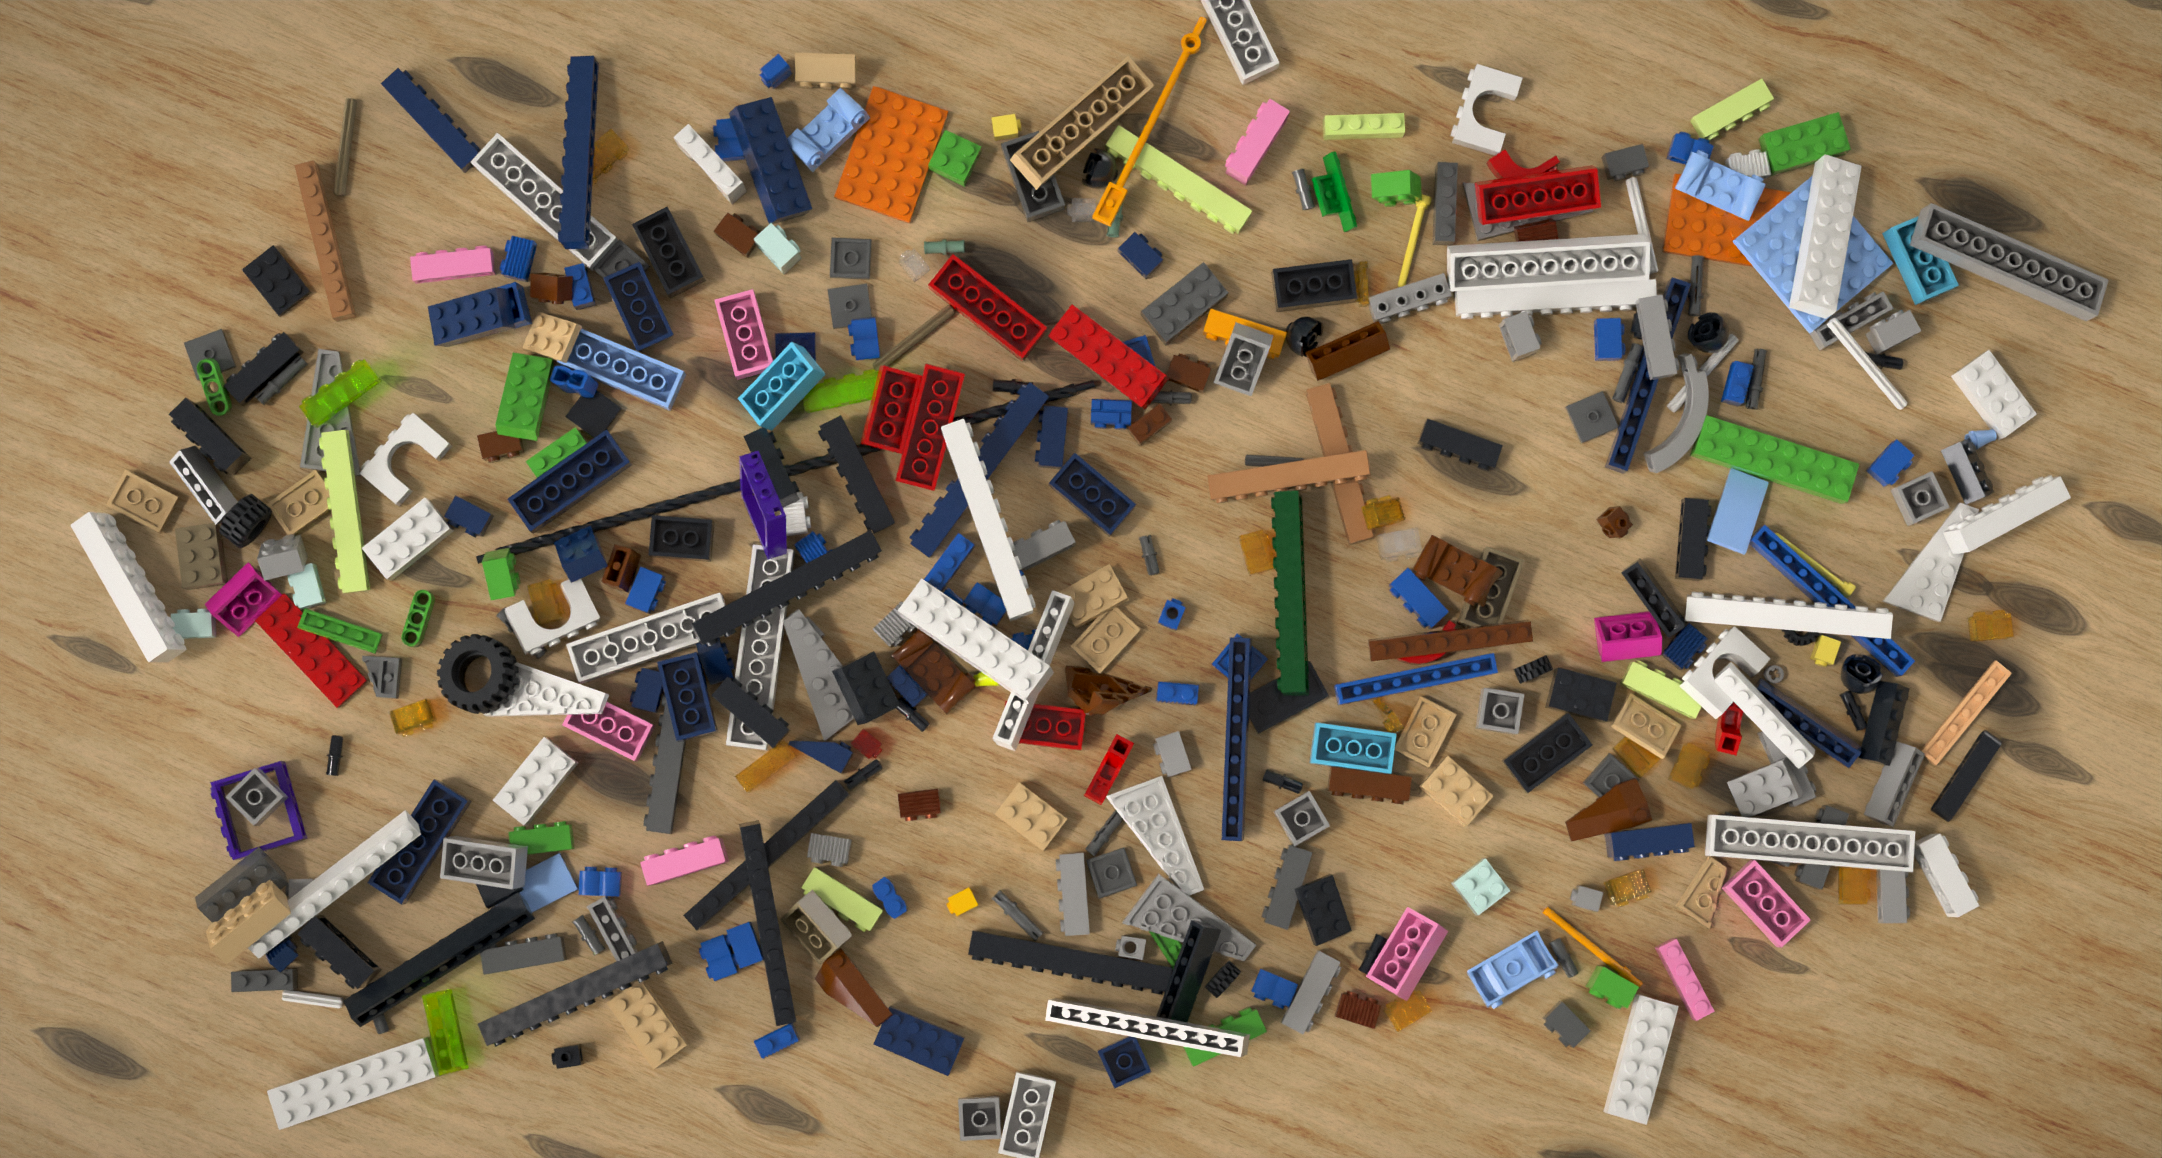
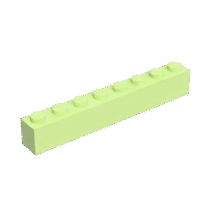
M1118 125L1107 141L1105 149L1115 159L1117 157L1124 161L1123 164L1126 165L1139 138ZM1145 143L1133 169L1136 168L1141 171L1140 175L1148 180L1153 179L1158 182L1157 186L1161 189L1172 191L1174 193L1173 196L1178 200H1186L1191 203L1190 207L1197 212H1205L1208 214L1207 218L1215 223L1219 221L1228 232L1239 234L1251 216V209L1148 143Z
M349 430L321 433L322 437L319 438L320 449L324 450L322 467L324 470L326 469L327 473L324 483L326 490L329 489L330 495L327 498L328 509L332 510L330 526L335 532L332 542L334 550L337 549L338 557L335 558L336 569H340L338 586L339 589H342L343 593L370 590L366 554L362 549L364 547Z

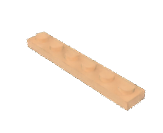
M1995 660L1921 749L1925 754L1924 758L1936 766L2012 673Z

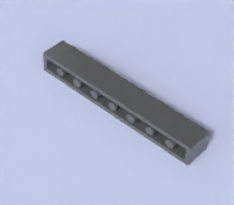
M663 694L662 706L665 707L664 715L660 714L659 726H662L661 734H657L656 746H659L658 754H654L653 757L655 774H651L650 777L652 794H648L646 806H649L648 815L645 814L643 826L646 827V831L672 834L686 740L676 741L666 697Z

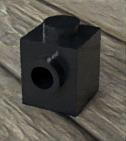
M581 1044L554 1048V1053L551 1054L552 1063L556 1065L557 1069L584 1064Z

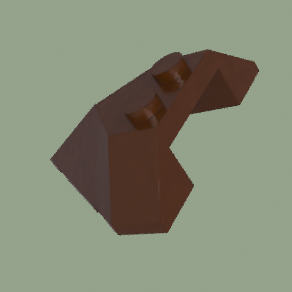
M1068 665L1065 667L1068 696L1077 706L1084 710L1085 714L1095 716V714L1104 715L1117 706L1152 691L1151 687H1141L1133 684L1132 681L1109 674H1094L1086 667Z

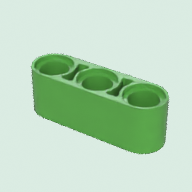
M213 358L203 359L197 364V372L209 408L214 415H224L231 410L232 402L228 390L224 387L225 381L220 366ZM206 362L210 363L212 366V371L210 373L204 370V364ZM212 381L218 384L219 389L217 392L212 391L210 388ZM218 401H222L225 404L224 411H220L217 408Z
M419 590L413 597L401 637L402 642L409 647H418L423 642L435 603V597L429 591ZM427 594L429 601L422 605L420 597ZM421 613L423 620L421 623L416 624L414 617L416 614ZM411 633H415L417 636L414 643H409L408 636Z

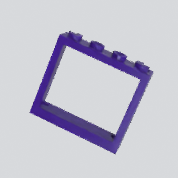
M759 451L739 456L741 497L766 557L769 560L787 554L786 514ZM780 511L781 515L775 516V512Z
M278 761L259 767L265 774L273 771L276 772L280 789L288 796L284 803L294 834L292 837L259 847L266 852L308 839L285 761ZM252 770L210 782V794L217 804L215 812L218 819L221 818L223 825L221 826V833L228 842L226 850L233 860L245 858L258 847L241 852L223 787L242 781Z

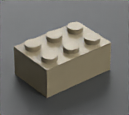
M209 523L175 528L183 589L193 590L221 586L228 582L222 534L219 532L221 525Z
M813 890L800 899L780 919L820 965L853 936Z

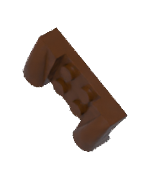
M1431 535L1412 569L1416 572L1415 576L1424 581L1428 578L1465 597L1463 601L1472 606L1478 604L1482 607L1486 604L1487 595L1493 583L1503 573L1499 568L1452 546L1434 535Z
M919 629L891 656L931 699L948 714L965 696L976 688L973 684L976 680L968 672L964 674L934 643L933 638Z

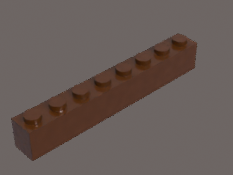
M1521 620L1368 639L1372 662L1533 642L1531 621Z

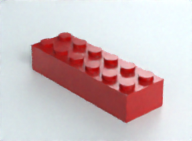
M1593 165L1474 182L1478 219L1482 225L1601 208L1598 169Z
M954 254L951 255L928 284V288L1022 362L1047 332L1045 325Z
M1073 304L1048 335L1054 342L1144 410L1147 409L1169 380L1163 372Z
M925 363L895 481L935 491L946 449L941 426L953 422L965 373Z

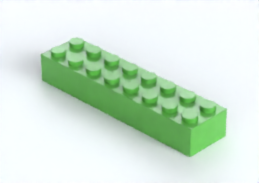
M1708 415L1705 417L1701 432L1694 442L1690 454L1692 457L1726 468H1733L1743 473L1839 504L1848 502L1859 467L1858 463Z

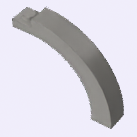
M1683 353L1678 355L1686 386L1685 407L1681 419L1672 434L1657 447L1644 452L1649 472L1658 473L1677 462L1691 448L1701 432L1708 409V381L1705 370L1696 369L1698 364L1692 354Z

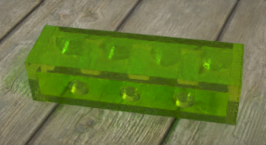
M361 359L357 360L346 373L344 371L335 376V380L332 383L322 385L318 389V393L314 396L309 395L302 400L303 404L299 408L312 426L320 427L382 382L368 361L365 359L362 361Z
M875 369L863 371V375L855 376V373L844 375V379L828 378L824 380V383L816 384L803 398L806 414L871 400L879 371L875 372Z
M452 989L422 995L439 1076L469 1069Z

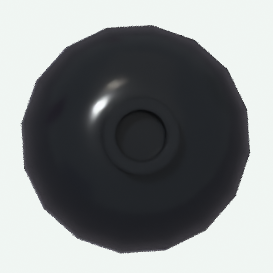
M1095 148L1096 152H1091L1085 163L1083 173H1087L1086 179L1082 178V183L1091 188L1102 189L1108 186L1112 180H1116L1118 170L1116 169L1115 159L1110 153Z
M1709 312L1698 317L1699 321L1695 325L1693 323L1690 325L1688 339L1699 351L1705 353L1716 352L1724 347L1728 341L1729 327L1718 313Z
M1309 316L1300 317L1294 322L1289 323L1286 328V340L1290 350L1301 357H1307L1305 352L1315 349L1319 343L1315 342L1318 335L1322 336L1323 323Z
M1856 654L1847 657L1842 665L1841 681L1853 693L1867 694L1875 690L1883 677V673L1881 674L1880 664L1873 658L1866 655L1856 657Z

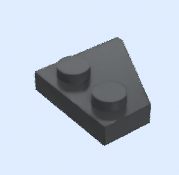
M362 656V660L366 663L369 671L370 681L374 685L373 689L376 697L399 699L402 659Z

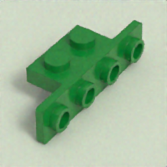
M1336 151L1323 157L1327 175L1316 176L1312 178L1322 217L1339 214L1343 231L1349 232L1357 227L1356 216L1353 213L1351 199L1348 195L1345 178L1340 167V160L1337 157Z

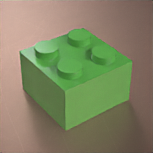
M945 130L928 164V168L930 171L965 187L982 152L981 146Z
M1411 170L1371 174L1372 198L1384 204L1385 207H1394L1396 203L1402 202L1405 205L1416 204V201L1422 200L1421 177Z
M510 548L486 552L482 565L490 600L515 596L521 582L519 573H515L514 565H516L514 553L510 552Z
M1603 966L1595 968L1585 986L1590 989L1588 993L1597 998L1603 999L1604 997L1608 999L1606 1003L1616 1009H1621V1007L1628 1008L1639 989L1637 985Z

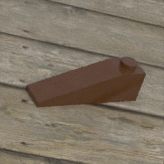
M1636 778L1614 785L1609 792L1598 797L1594 803L1587 808H1583L1567 820L1565 824L1572 842L1635 827L1652 821V817Z
M840 948L824 961L815 980L828 996L875 1027H879L893 1015L844 950Z

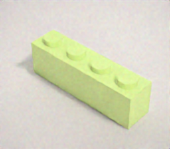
M1760 79L1697 114L1690 122L1700 138H1708L1710 141L1719 136V131L1723 129L1728 131L1736 126L1735 122L1741 119L1744 122L1753 117V112L1757 110L1762 112L1770 107L1769 103L1774 98L1763 79Z
M1404 113L1325 115L1323 119L1324 140L1403 138L1405 134Z
M1636 660V663H1629L1620 685L1691 719L1697 717L1701 705L1680 687L1683 681L1676 678L1672 680L1666 678L1664 672L1657 669L1652 671L1647 668V664Z
M816 867L813 868L801 887L805 890L803 893L805 895L813 890L830 910L834 908L839 911L838 916L846 921L849 919L855 921V927L863 932L866 930L871 931L884 911Z

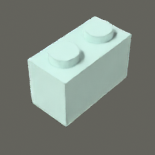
M306 564L304 571L287 576L289 585L294 588L295 594L292 596L295 606L304 610V608L307 609L326 603L316 564Z
M188 609L177 610V613L171 614V619L175 624L173 629L183 639L216 637V618L212 616L208 609H197V613H190Z

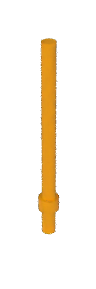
M1548 906L1543 910V914L1615 970L1619 976L1637 985L1639 988L1641 987L1643 982L1631 974V970L1626 966H1621Z

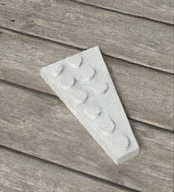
M1958 503L1882 602L1936 622H1941L1964 553H1952L1943 532L1949 529L1948 525L1957 521L1959 523L1965 521V516L1974 512L1977 514L1979 509Z
M516 662L514 665L519 667V673L516 674L519 680L518 684H514V694H510L507 697L509 701L506 704H500V709L496 711L491 710L490 713L484 715L602 714L609 694Z
M1162 776L1106 796L1175 886L1188 895L1204 890Z

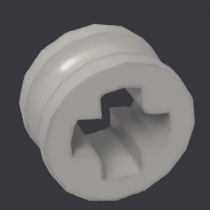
M1776 665L1769 666L1764 671L1765 680L1772 684L1779 683L1784 677L1782 668ZM1777 670L1776 674H1779V676L1772 680V675H1769V672Z

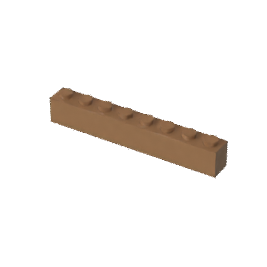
M314 160L294 165L332 318L336 322L355 318V308L319 165Z
M1330 383L1307 389L1305 393L1323 457L1353 452L1351 445H1347L1346 437H1348L1346 426H1342L1340 418H1343L1340 406L1336 407L1334 400L1337 399L1335 388H1331ZM1355 478L1347 479V483L1335 485V481L1331 482L1348 545L1372 539L1375 527L1373 522H1369L1367 514H1370L1368 503H1364L1362 495L1365 494L1362 483L1358 484Z
M1364 450L1208 475L1207 477L1211 500H1216V503L1228 502V498L1236 497V500L1248 499V495L1256 494V497L1267 496V492L1287 491L1290 488L1300 491L1306 490L1309 485H1315V488L1327 486L1328 482L1335 481V485L1347 483V479L1355 478V481L1367 480V476H1371L1368 452Z

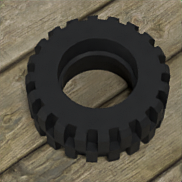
M472 634L470 637L465 635L460 638V642L457 640L452 642V647L445 649L443 652L445 656L443 659L440 658L438 663L441 667L437 669V676L440 677L437 683L438 687L443 689L441 690L442 695L448 699L450 704L474 714H487L491 710L496 711L500 709V704H506L509 701L507 697L510 694H514V684H518L519 680L516 677V674L519 673V667L514 665L517 660L511 654L512 651L503 643L489 636H481L479 634ZM486 656L491 664L489 681L480 690L470 692L465 684L466 670L472 661Z

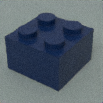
M591 526L580 529L578 532L554 542L562 568L571 583L608 567L600 542Z
M1127 1036L1097 1050L1114 1089L1152 1072L1136 1037Z

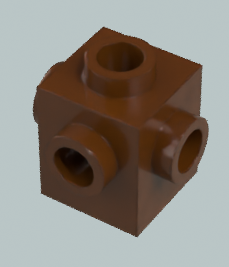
M1620 506L1609 507L1596 519L1602 527V532L1609 538L1620 539L1627 535L1628 529L1633 526L1629 520V515Z

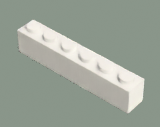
M1732 662L1716 675L1714 681L1798 769L1814 756L1815 749Z

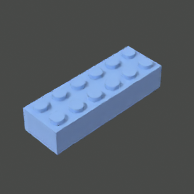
M584 329L580 330L567 363L557 361L561 366L568 367L571 370L584 371L599 382L669 411L672 409L686 376L685 372Z

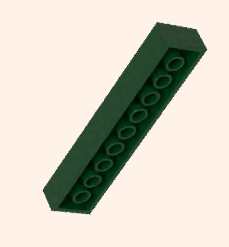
M1299 490L1274 492V497H1271V508L1275 512V517H1272V529L1276 532V537L1272 538V545L1277 556L1273 557V567L1277 572V577H1274V589L1278 592V597H1275L1274 603L1275 609L1279 613V617H1275V627L1279 632V637H1276V649L1280 651V657H1277V670L1281 672V677L1277 678V686L1284 696L1309 695L1302 495Z

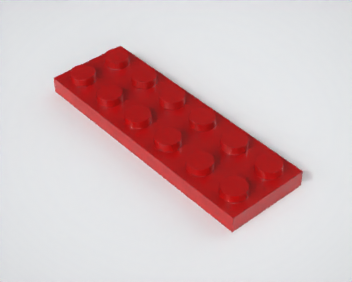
M284 593L255 622L332 704L339 708L368 680L328 638L298 628L303 611L298 606H295L293 600Z

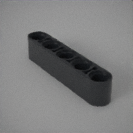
M1986 730L1980 733L1932 805L1931 811L1947 822L1955 816L2002 744L2000 739Z

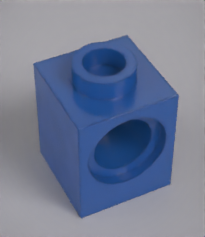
M1174 598L1171 601L1167 600L1158 624L1176 631L1186 608L1182 606L1183 602ZM1168 609H1176L1178 616L1175 619H1170L1167 616Z

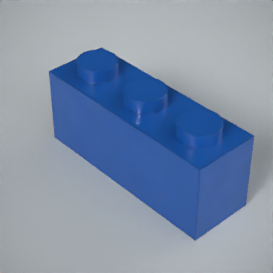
M958 533L924 580L942 592L975 548V545Z
M1409 568L1404 570L1389 584L1391 594L1396 599L1400 597L1403 600L1404 608L1410 614L1412 612L1415 613L1418 617L1417 622L1423 628L1428 627V629H1431L1449 612Z

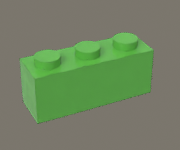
M575 427L532 456L526 463L538 478L587 444V441Z
M566 821L555 822L554 827L538 824L534 825V829L526 830V826L514 827V831L509 832L510 844L528 846L527 855L574 849L572 825H566Z

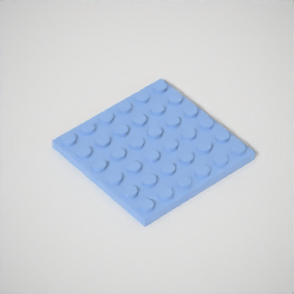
M1812 176L1732 241L1788 308ZM1854 216L1852 218L1836 311L1893 264ZM1789 308L1809 334L1828 319Z

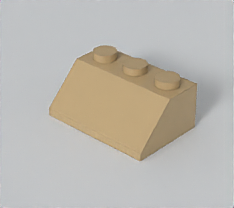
M795 53L796 84L804 89L820 86L821 89L841 87L843 90H851L852 87H856L857 61L855 54Z

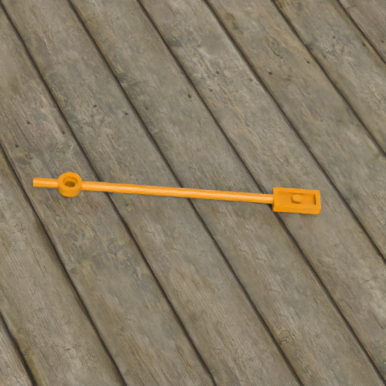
M1200 17L1193 32L1182 37L1181 48L1183 52L1117 183L1109 182L1092 216L1094 220L1111 227L1128 193V190L1123 188L1189 55L1196 54L1201 48L1199 35L1207 22L1206 18ZM1192 43L1194 47H1188L1187 45Z

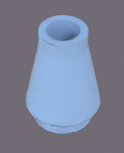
M1994 429L1969 431L1964 439L1970 438L1977 450L1995 441L1997 435Z

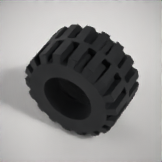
M249 494L240 499L230 509L221 523L219 532L238 548H243L253 542L264 530L271 518L272 509L253 494Z

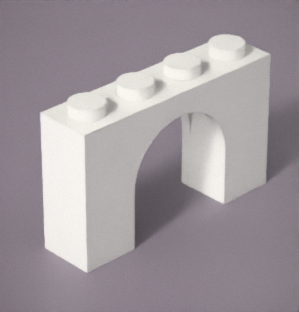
M1477 64L1474 69H1470L1467 79L1470 81L1469 88L1465 87L1462 95V99L1465 100L1463 107L1459 106L1456 118H1459L1458 125H1453L1450 136L1454 137L1452 141L1454 144L1495 156L1501 151L1505 133L1481 126L1474 118L1472 111L1473 103L1480 96L1487 94L1497 95L1514 101L1517 97L1522 77Z
M689 124L674 136L682 152L705 171L718 190L731 204H734L747 192L743 182Z
M414 413L408 414L403 418L400 428L393 430L389 434V440L386 444L380 445L375 450L374 454L376 455L371 461L367 460L362 465V471L360 472L364 478L398 506L413 491L402 483L392 471L391 459L394 452L405 444H418L440 461L452 447L450 443Z
M581 579L572 583L570 580H566L560 584V588L570 607V618L565 625L558 629L550 630L537 625L524 600L505 608V614L525 655L529 653L531 656L541 652L542 647L548 644L550 647L555 646L561 642V638L567 636L569 639L578 635V631L583 628L589 630L597 626L596 622L600 620V617Z
M1735 626L1729 631L1725 629L1718 636L1720 641L1717 644L1713 642L1706 650L1708 652L1706 657L1701 656L1694 663L1696 668L1693 671L1689 670L1682 677L1684 682L1680 685L1688 695L1715 719L1722 715L1733 703V700L1714 681L1712 668L1715 660L1728 659L1738 665L1751 678L1759 673L1770 660L1763 651Z

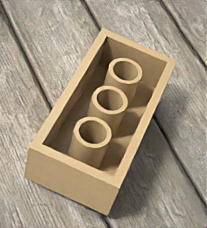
M271 880L260 884L254 893L244 897L239 905L234 909H229L224 914V917L217 922H213L208 927L206 934L210 950L226 965L291 914L286 895Z
M637 980L631 987L607 1002V1005L653 1070L689 1045L645 981L639 983Z

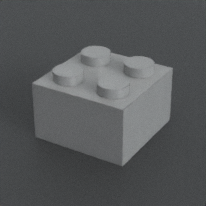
M1900 310L1888 317V322L1883 319L1869 327L1871 331L1865 335L1875 353L1880 354L1921 332V329L1910 310L1905 313L1903 310Z
M1527 311L1505 318L1499 324L1512 362L1536 354L1540 349L1539 345L1542 344L1538 333L1535 334L1533 330V318L1527 314Z
M1933 471L1891 490L1907 526L1949 508Z
M290 534L280 540L269 539L261 544L257 560L265 581L304 571L308 556L301 534L296 536Z
M1482 688L1475 729L1517 735L1519 733L1524 694Z
M254 768L226 798L254 826H260L288 796L261 769Z
M1310 791L1273 811L1293 846L1302 843L1330 826Z
M999 1096L958 1099L960 1141L1001 1139Z

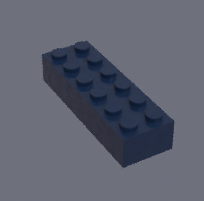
M772 97L736 106L729 112V116L768 223L775 224L804 216L812 210V206Z
M605 430L507 500L528 530L534 534L632 466V463L610 432Z
M433 779L411 814L413 819L419 824L421 835L380 865L367 883L401 905L406 904L442 849L443 839L451 835L472 801L441 781Z

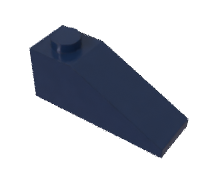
M789 741L788 745L841 774L854 754L850 751L852 747L842 741L840 744L811 741Z

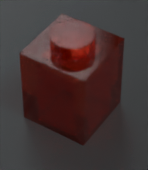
M864 728L851 743L869 760L872 757L876 759L883 751L880 748L883 744Z

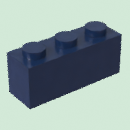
M1044 406V411H1039V422L1042 423V430L1037 432V442L1041 443L1040 450H1036L1035 462H1039L1038 467L1061 469L1063 467L1068 408Z

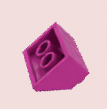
M248 562L205 603V606L212 616L239 637L282 594L269 580L264 581L262 573Z
M1649 611L1594 618L1597 648L1602 662L1662 655V635L1657 621Z

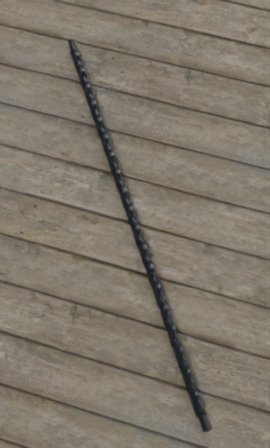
M1094 380L1076 385L1073 383L1061 388L1045 391L1044 393L1049 396L1045 403L1074 396L1077 392L1095 388ZM1010 402L954 417L953 422L964 419L965 423L972 425L990 418L1004 416L1008 412L1005 408ZM863 444L857 445L862 456L871 452L882 451V449ZM828 453L824 456L810 458L788 466L792 473L791 476L838 462L836 458L832 460ZM740 479L681 495L674 499L649 504L643 508H635L614 516L590 521L583 525L565 528L552 534L530 538L523 542L496 548L495 550L510 548L511 553L518 555L539 547L553 545L555 541L589 526L592 527L595 533L599 530L623 525L630 521H637L690 504L714 499L721 495L741 491ZM485 554L476 556L478 564L482 563Z

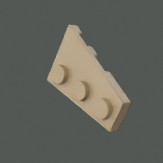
M1708 856L1676 904L1677 908L1707 929L1711 927V918L1713 911L1715 912L1716 900L1718 893L1721 891L1727 867L1711 856Z

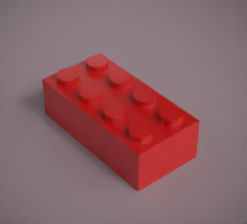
M884 365L880 366L860 444L897 454L903 453L922 379L921 375Z
M1034 704L1018 744L1081 751L1085 723L1084 710Z

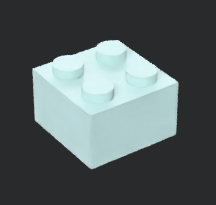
M770 223L754 238V241L768 259L785 274L801 260L799 254L801 251L792 239L790 241L786 239V233L779 225L774 226Z
M1486 858L1481 859L1451 882L1475 915H1480L1510 892Z

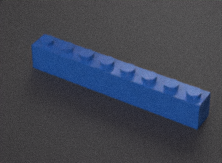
M1494 653L1336 684L1334 685L1337 704L1343 705L1498 673Z

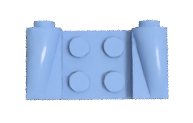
M841 87L827 100L829 105L801 131L797 128L787 138L791 151L812 172L870 119L867 112Z
M1697 150V153L1691 152L1675 189L1749 221L1766 184L1762 183L1764 179L1754 174L1752 177H1749L1708 159L1709 154Z
M1535 931L1469 969L1467 974L1487 1008L1492 1006L1495 1009L1503 1004L1502 1000L1506 996L1539 977L1544 976L1547 979L1554 975L1558 964L1549 953L1538 931Z

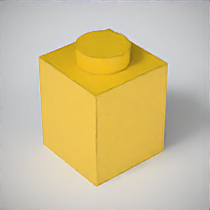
M970 887L949 897V902L946 903L950 913H955L956 916L978 906Z

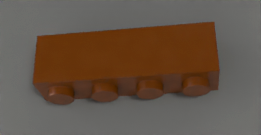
M1377 321L1305 353L1310 369L1317 381L1391 349L1386 332L1380 322Z
M1331 766L1327 791H1331L1332 796L1343 797L1344 793L1352 794L1351 798L1364 799V796L1372 797L1371 801L1384 802V799H1392L1391 803L1403 805L1404 801H1409L1412 777Z

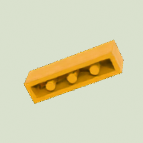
M1210 309L1203 330V335H1206V339L1211 341L1219 339L1225 341V345H1227L1234 325L1237 322L1273 335L1266 358H1279L1287 332Z

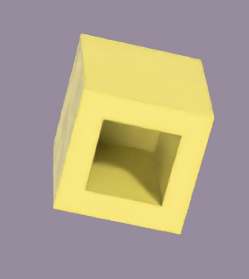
M1015 114L991 117L995 141L1018 138V131L1022 130L1020 119L1016 120Z
M1820 635L1817 637L1810 659L1815 660L1814 664L1821 667L1833 665L1841 642Z

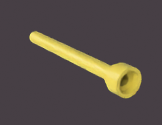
M1422 194V200L1416 201L1417 210L1398 287L1406 285L1424 211L1431 204L1432 198L1430 196Z
M1775 533L1822 577L1836 586L1845 598L1852 594L1856 586L1851 582H1842L1782 535Z

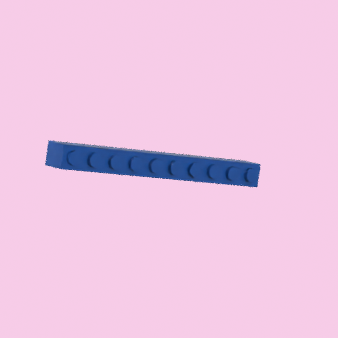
M1766 525L1761 526L1751 536L1749 544L1814 603H1826L1827 607L1843 604L1847 605V608L1855 609V606ZM1850 635L1896 677L1902 676L1915 662L1892 639Z

